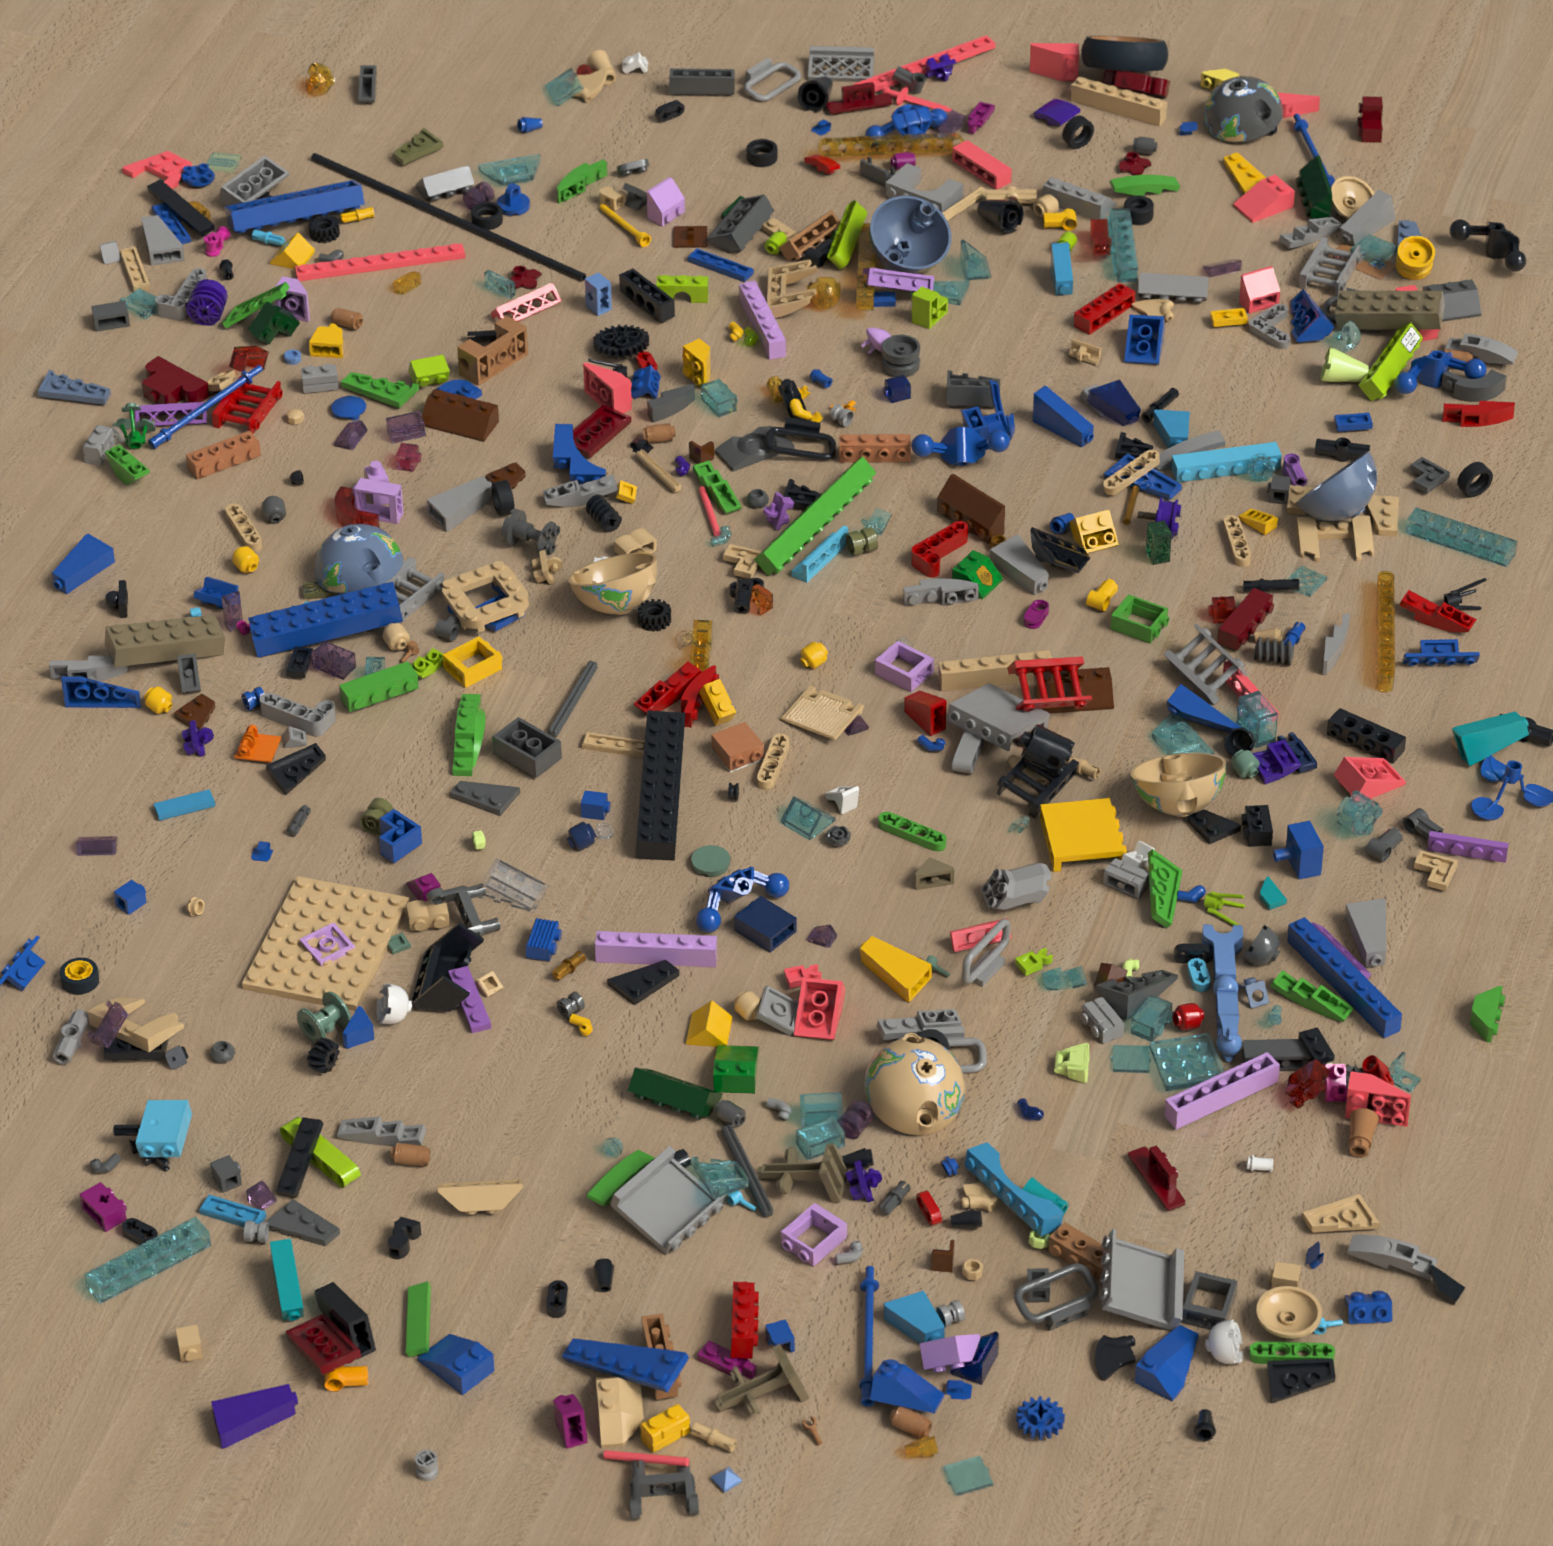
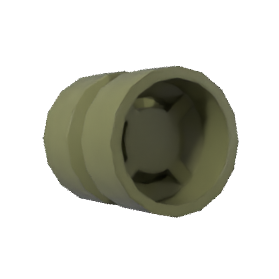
M872 527L861 529L860 533L858 531L850 532L845 536L847 549L852 556L862 554L864 550L870 552L878 549L877 535Z
M374 798L360 817V825L371 834H379L381 832L380 818L394 809L393 806L383 798Z

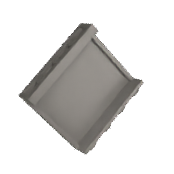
M988 683L950 703L946 720L1006 751H1010L1012 740L1023 735L1024 731L1032 730L1036 724L1047 728L1050 713L1042 709H1035L1030 712L1016 710V706L1023 701L1022 699Z
M671 1146L665 1149L614 1193L610 1203L611 1207L665 1255L671 1250H677L682 1244V1240L686 1237L689 1239L696 1232V1228L699 1225L704 1226L713 1213H719L724 1207L723 1201L726 1196L723 1193L717 1197L674 1159L676 1151Z
M1112 1229L1109 1235L1105 1236L1102 1241V1248H1104L1101 1260L1103 1272L1100 1279L1101 1283H1103L1100 1293L1102 1310L1173 1331L1183 1320L1184 1250L1176 1248L1171 1255L1116 1239V1229Z

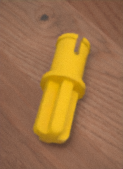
M372 207L355 209L353 212L341 214L340 218L342 223L355 220L360 222V220L366 218H373L374 210Z

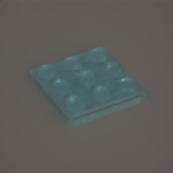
M1210 1033L1150 1042L1149 1048L1165 1091L1190 1088L1224 1072Z

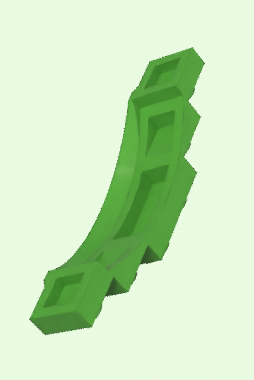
M462 694L455 727L453 776H472L473 767L476 765L486 724L485 711L480 708L481 694Z

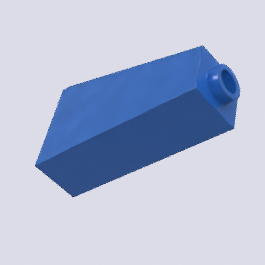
M1043 386L1033 394L1034 423L1081 448L1093 440L1094 425L1050 388Z
M87 533L52 572L54 587L65 594L70 593L115 562L113 548Z

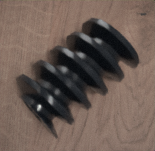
M594 495L588 500L586 504L587 513L604 531L612 532L620 526L622 517L619 516V513L602 495Z

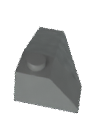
M1165 970L1142 973L1141 978L1127 976L1125 981L1117 982L1115 979L1105 981L1096 985V990L1100 997L1106 1000L1121 1019H1130L1132 1016L1141 1013L1178 979V975Z

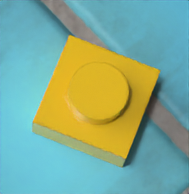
M620 480L617 485L616 498L633 504L636 498L637 486Z

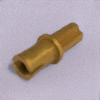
M578 950L570 958L564 959L562 964L552 971L553 978L561 980L567 974L573 973L577 966L586 961L585 954L579 957L582 951Z

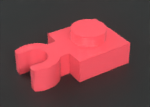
M817 964L811 965L807 969L801 965L784 969V976L789 988L801 986L803 977L821 979V972H818Z

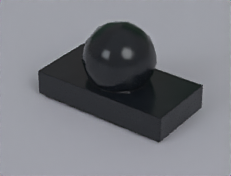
M119 580V592L110 591L105 596V603L108 607L112 609L119 608L120 618H127L128 591L125 580Z

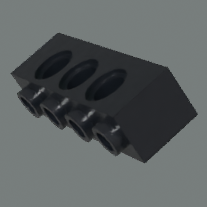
M633 268L619 274L620 292L662 323L675 317V300Z
M1339 708L1328 720L1327 735L1376 757L1384 758L1392 764L1405 751V736Z

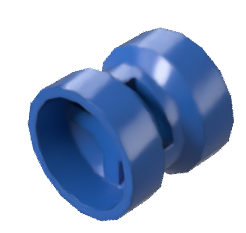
M261 687L254 688L252 692L246 691L241 694L243 704L248 711L253 710L257 705L260 706V696L265 694Z

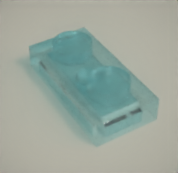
M490 270L484 273L485 287L510 299L515 296L514 281Z

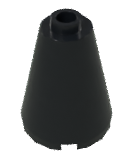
M823 76L804 82L798 89L797 99L799 104L807 111L818 112L824 109L833 88L832 80L829 77Z
M982 200L977 208L978 214L1005 233H1013L1017 230L1015 228L1021 225L1024 209L1020 206V202L1016 200Z

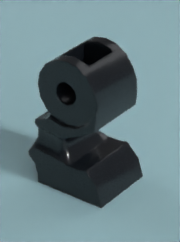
M400 1217L394 1222L393 1235L388 1238L389 1255L394 1259H402L410 1252L409 1239L415 1240L421 1236L420 1222L405 1217Z

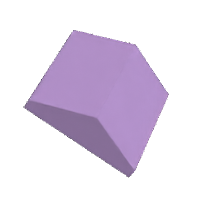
M334 922L300 939V943L321 966L330 959L334 961L345 956L347 951L355 948V945ZM333 931H335L340 937H335L333 935ZM326 936L319 941L322 952L330 953V949L335 947V942L338 943V947L341 950L321 958L323 954L320 950L312 948L307 941L312 938L319 939ZM331 941L333 942V944L329 947L323 946V944Z

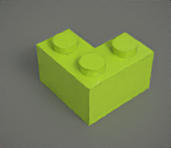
M921 286L912 294V323L930 329L948 313V298L939 295L938 292Z

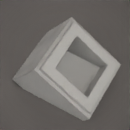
M116 241L99 244L101 259L104 264L120 261Z
M288 726L282 735L284 748L307 745L306 732Z

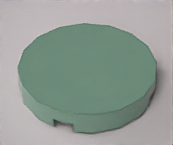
M715 845L700 847L692 854L691 858L693 870L700 875L702 873L707 874V877L722 875L728 870L731 863L729 852Z

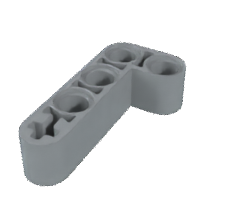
M202 268L192 270L175 296H157L155 298L157 315L173 320L186 319L189 316L186 307L194 285L201 280L207 279L206 270Z
M265 693L260 696V708L263 717L285 726L303 730L311 736L323 735L336 721L335 704L330 700L321 701L312 709L273 693Z

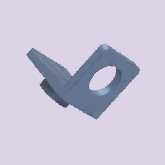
M1255 977L1244 979L1243 983L1238 984L1239 988L1246 990L1250 1008L1269 1003L1264 980H1257ZM1255 990H1260L1263 994L1259 1002L1254 1001L1252 998Z

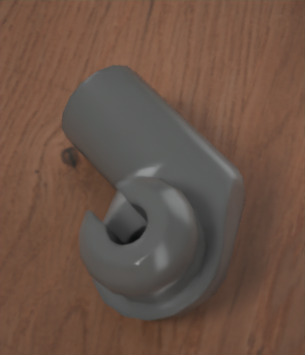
M337 249L329 255L320 254L319 262L341 260L344 257V253Z
M114 1153L106 1162L101 1163L99 1159H93L89 1165L96 1174L110 1172L121 1162V1157Z

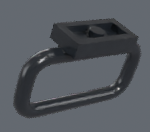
M785 418L783 427L770 428L766 434V446L773 453L817 460H830L836 454L834 438L828 434L819 433L820 422ZM782 434L823 440L829 443V452L818 453L778 447L773 444V435Z

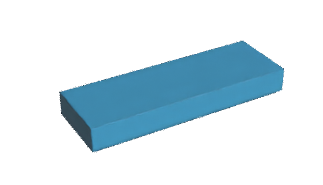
M210 789L153 803L160 821L215 807V801Z
M208 1195L199 1208L202 1215L241 1227L245 1226L247 1220L260 1223L266 1218V1211L213 1195Z

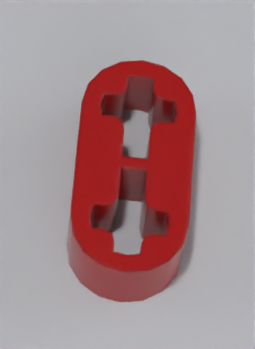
M638 353L637 366L639 369L652 365L658 371L657 364L651 353Z
M926 1190L917 1193L916 1200L928 1224L933 1226L942 1223L941 1212L930 1192Z

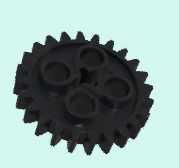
M627 324L624 326L618 325L617 327L611 326L610 329L605 328V331L600 330V333H596V336L593 337V346L595 351H598V354H603V357L609 355V358L615 356L616 359L619 356L625 358V356L632 357V354L638 355V352L643 353V350H647V346L650 343L648 332L645 329H640L639 326L634 328V325L627 327Z

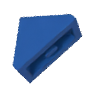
M361 1006L357 1007L342 1033L343 1044L346 1049L374 1040L373 1024Z

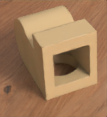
M603 187L599 190L600 204H605L612 211L615 212L625 205L624 191L619 190L616 192L612 187Z

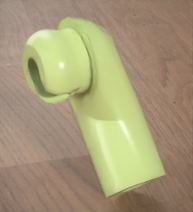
M1129 958L1123 963L1122 968L1128 970L1126 977H1132V970L1139 969L1138 959L1132 960V958Z

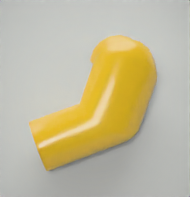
M576 1014L570 1016L569 1023L579 1026L582 1035L587 1036L591 1034L593 1027L590 1019Z

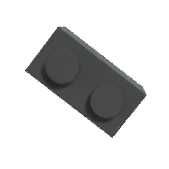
M125 301L91 306L96 332L130 326L129 313Z

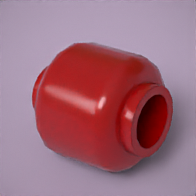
M1195 1003L1178 1005L1172 1014L1173 1023L1182 1031L1197 1029L1201 1026L1202 1020H1204V1012Z

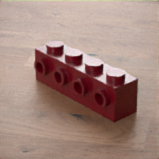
M1253 588L1219 627L1217 643L1236 651L1242 645H1245L1248 637L1251 634L1253 635L1256 628L1263 624L1265 617L1272 613L1274 609L1273 595Z

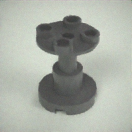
M517 508L510 511L512 515L505 518L501 529V536L504 537L502 541L504 543L515 545L520 539L524 541L532 539L537 541V553L539 556V551L545 550L546 555L554 553L556 538L560 533V527L555 522H548L540 531L534 529V525L527 522L524 511Z

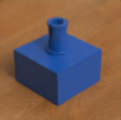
M1311 821L1289 824L1287 827L1286 848L1273 850L1274 861L1278 862L1288 859L1299 880L1321 875L1324 846Z

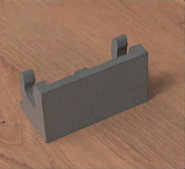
M869 156L867 161L866 159L860 160V176L885 187V182L895 174V169L892 167L889 173V170H883L873 165L872 158Z

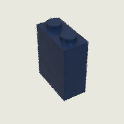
M760 896L734 916V931L771 953L797 932V917Z

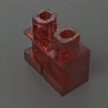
M1314 1059L1289 1075L1286 1094L1291 1097L1290 1103L1299 1109L1304 1106V1102L1307 1100H1313L1318 1097V1093L1326 1089L1323 1080L1329 1077L1330 1070Z

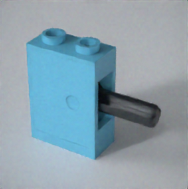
M148 1100L141 1124L114 1125L113 1134L114 1136H137L135 1143L140 1157H181L192 1117L188 1100Z

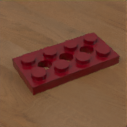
M605 405L600 406L573 430V440L577 450L582 456L590 459L632 422L631 416Z
M321 1314L285 1331L287 1339L322 1375L333 1372L336 1368L350 1364L355 1359L362 1357L360 1349L325 1314Z

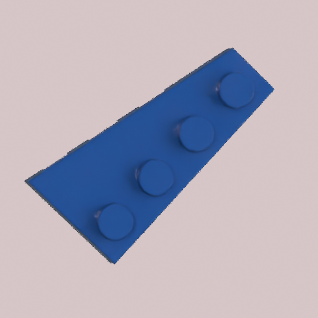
M1127 453L1104 473V479H1107L1136 458ZM1142 466L1134 467V469L1140 470L1143 468ZM1154 468L1128 486H1138L1141 491L1169 500L1182 490V484ZM1123 475L1120 478L1127 479L1129 476Z

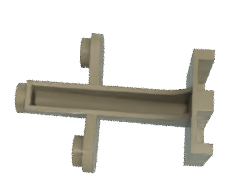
M835 1143L826 1144L821 1162L798 1163L797 1148L789 1147L785 1150L787 1163L762 1164L757 1169L759 1179L777 1180V1190L782 1192V1194L790 1193L794 1181L823 1182L832 1203L841 1202L847 1179L846 1172H848Z
M780 1344L772 1348L778 1359V1364L771 1371L745 1382L738 1367H732L733 1370L730 1373L736 1383L740 1381L741 1385L717 1395L718 1398L714 1401L720 1412L748 1401L746 1405L752 1415L755 1413L760 1414L761 1411L754 1398L789 1384L792 1385L801 1402L809 1399L798 1374Z

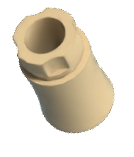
M603 50L592 52L587 58V65L594 72L605 68L607 70V77L604 84L611 85L616 80V74L609 61L608 54Z

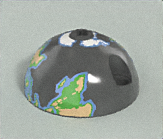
M1237 76L1223 81L1211 91L1204 108V126L1211 136L1221 141L1235 143L1251 141L1271 132L1280 123L1284 109L1279 95L1271 85L1257 77Z

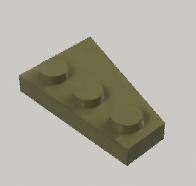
M422 128L419 135H414L409 143H404L393 152V158L402 165H405L443 148V142L428 130Z

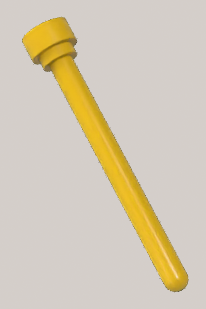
M605 204L599 206L601 211L635 236L639 245L646 247L650 244L651 236L646 232H639Z

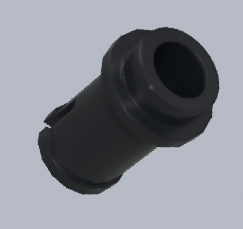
M228 259L222 260L219 265L225 280H229L228 275L230 280L234 277L232 271L233 264Z

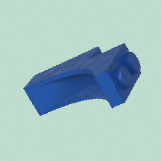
M555 424L553 446L554 469H570V482L577 480L579 485L605 477L606 469L590 463L577 450L573 440V424Z

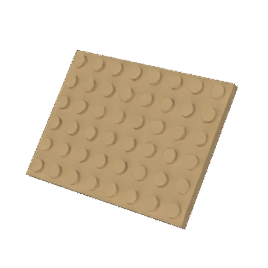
M297 876L242 982V989L323 1005V994L331 991L345 1002L349 1010L356 1011L388 949V942L391 936H394L406 912V904L410 902L409 897ZM334 922L355 945V948L347 951L345 956L334 961L330 959L321 966L300 943V939ZM333 931V935L335 937H340L335 931ZM326 936L318 939L312 938L307 942L312 948L320 950L319 941ZM331 941L323 944V946L329 947L333 944V942ZM335 942V947L330 949V953H325L320 950V952L323 954L321 958H324L336 951L341 950L338 947V943Z

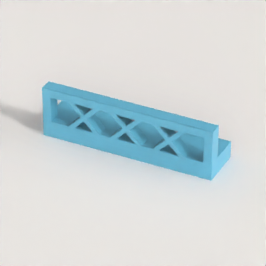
M843 525L836 533L833 532L792 570V577L806 583L847 546L845 536L848 533V527Z

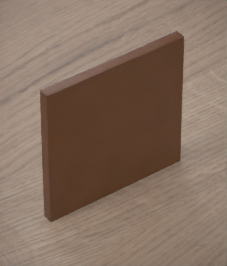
M674 226V248H707V226Z

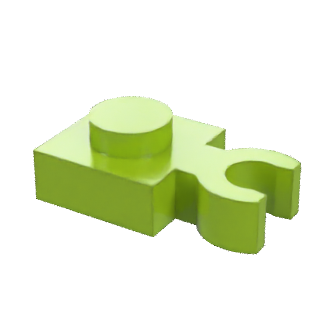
M1046 948L1039 950L1037 954L1031 951L1015 958L1016 966L1025 976L1043 969V964L1047 965L1053 962V955L1047 956Z

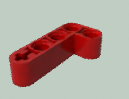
M963 521L954 522L914 545L911 549L912 566L927 577H937L940 574V559L968 542V524Z

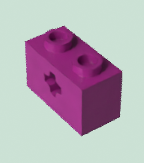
M101 1182L80 1193L82 1209L105 1232L127 1219V1207L124 1201L117 1199L111 1188H106Z

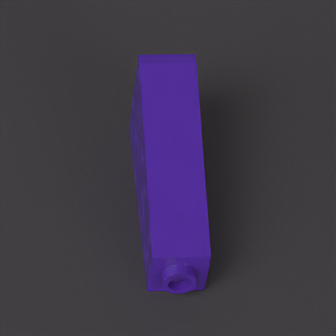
M290 1384L211 1401L213 1418L221 1448H227L295 1415V1405H298L296 1391L292 1392Z

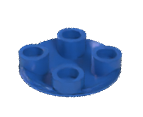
M202 163L199 166L183 167L182 180L189 185L205 186L212 183L215 179V174L209 169L208 164Z
M343 396L332 403L331 410L335 418H349L355 421L366 410V402L357 396Z

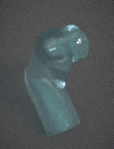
M722 526L720 529L722 533L719 536L710 538L713 547L729 541L732 536L730 526Z

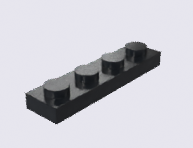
M302 1117L276 1189L278 1195L298 1197L324 1125L322 1120Z

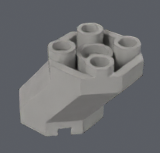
M1042 863L1028 864L1010 870L995 869L987 882L983 884L982 894H984V900L988 909L1005 910L1026 903H1041L1049 892L1050 886L1046 885L1047 880L1051 881L1052 875L1048 866Z

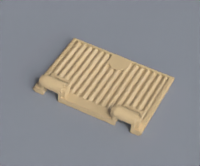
M810 685L780 720L836 740L854 718L862 714L864 705L858 703L854 706L851 700L824 690L820 693L816 692L815 687Z

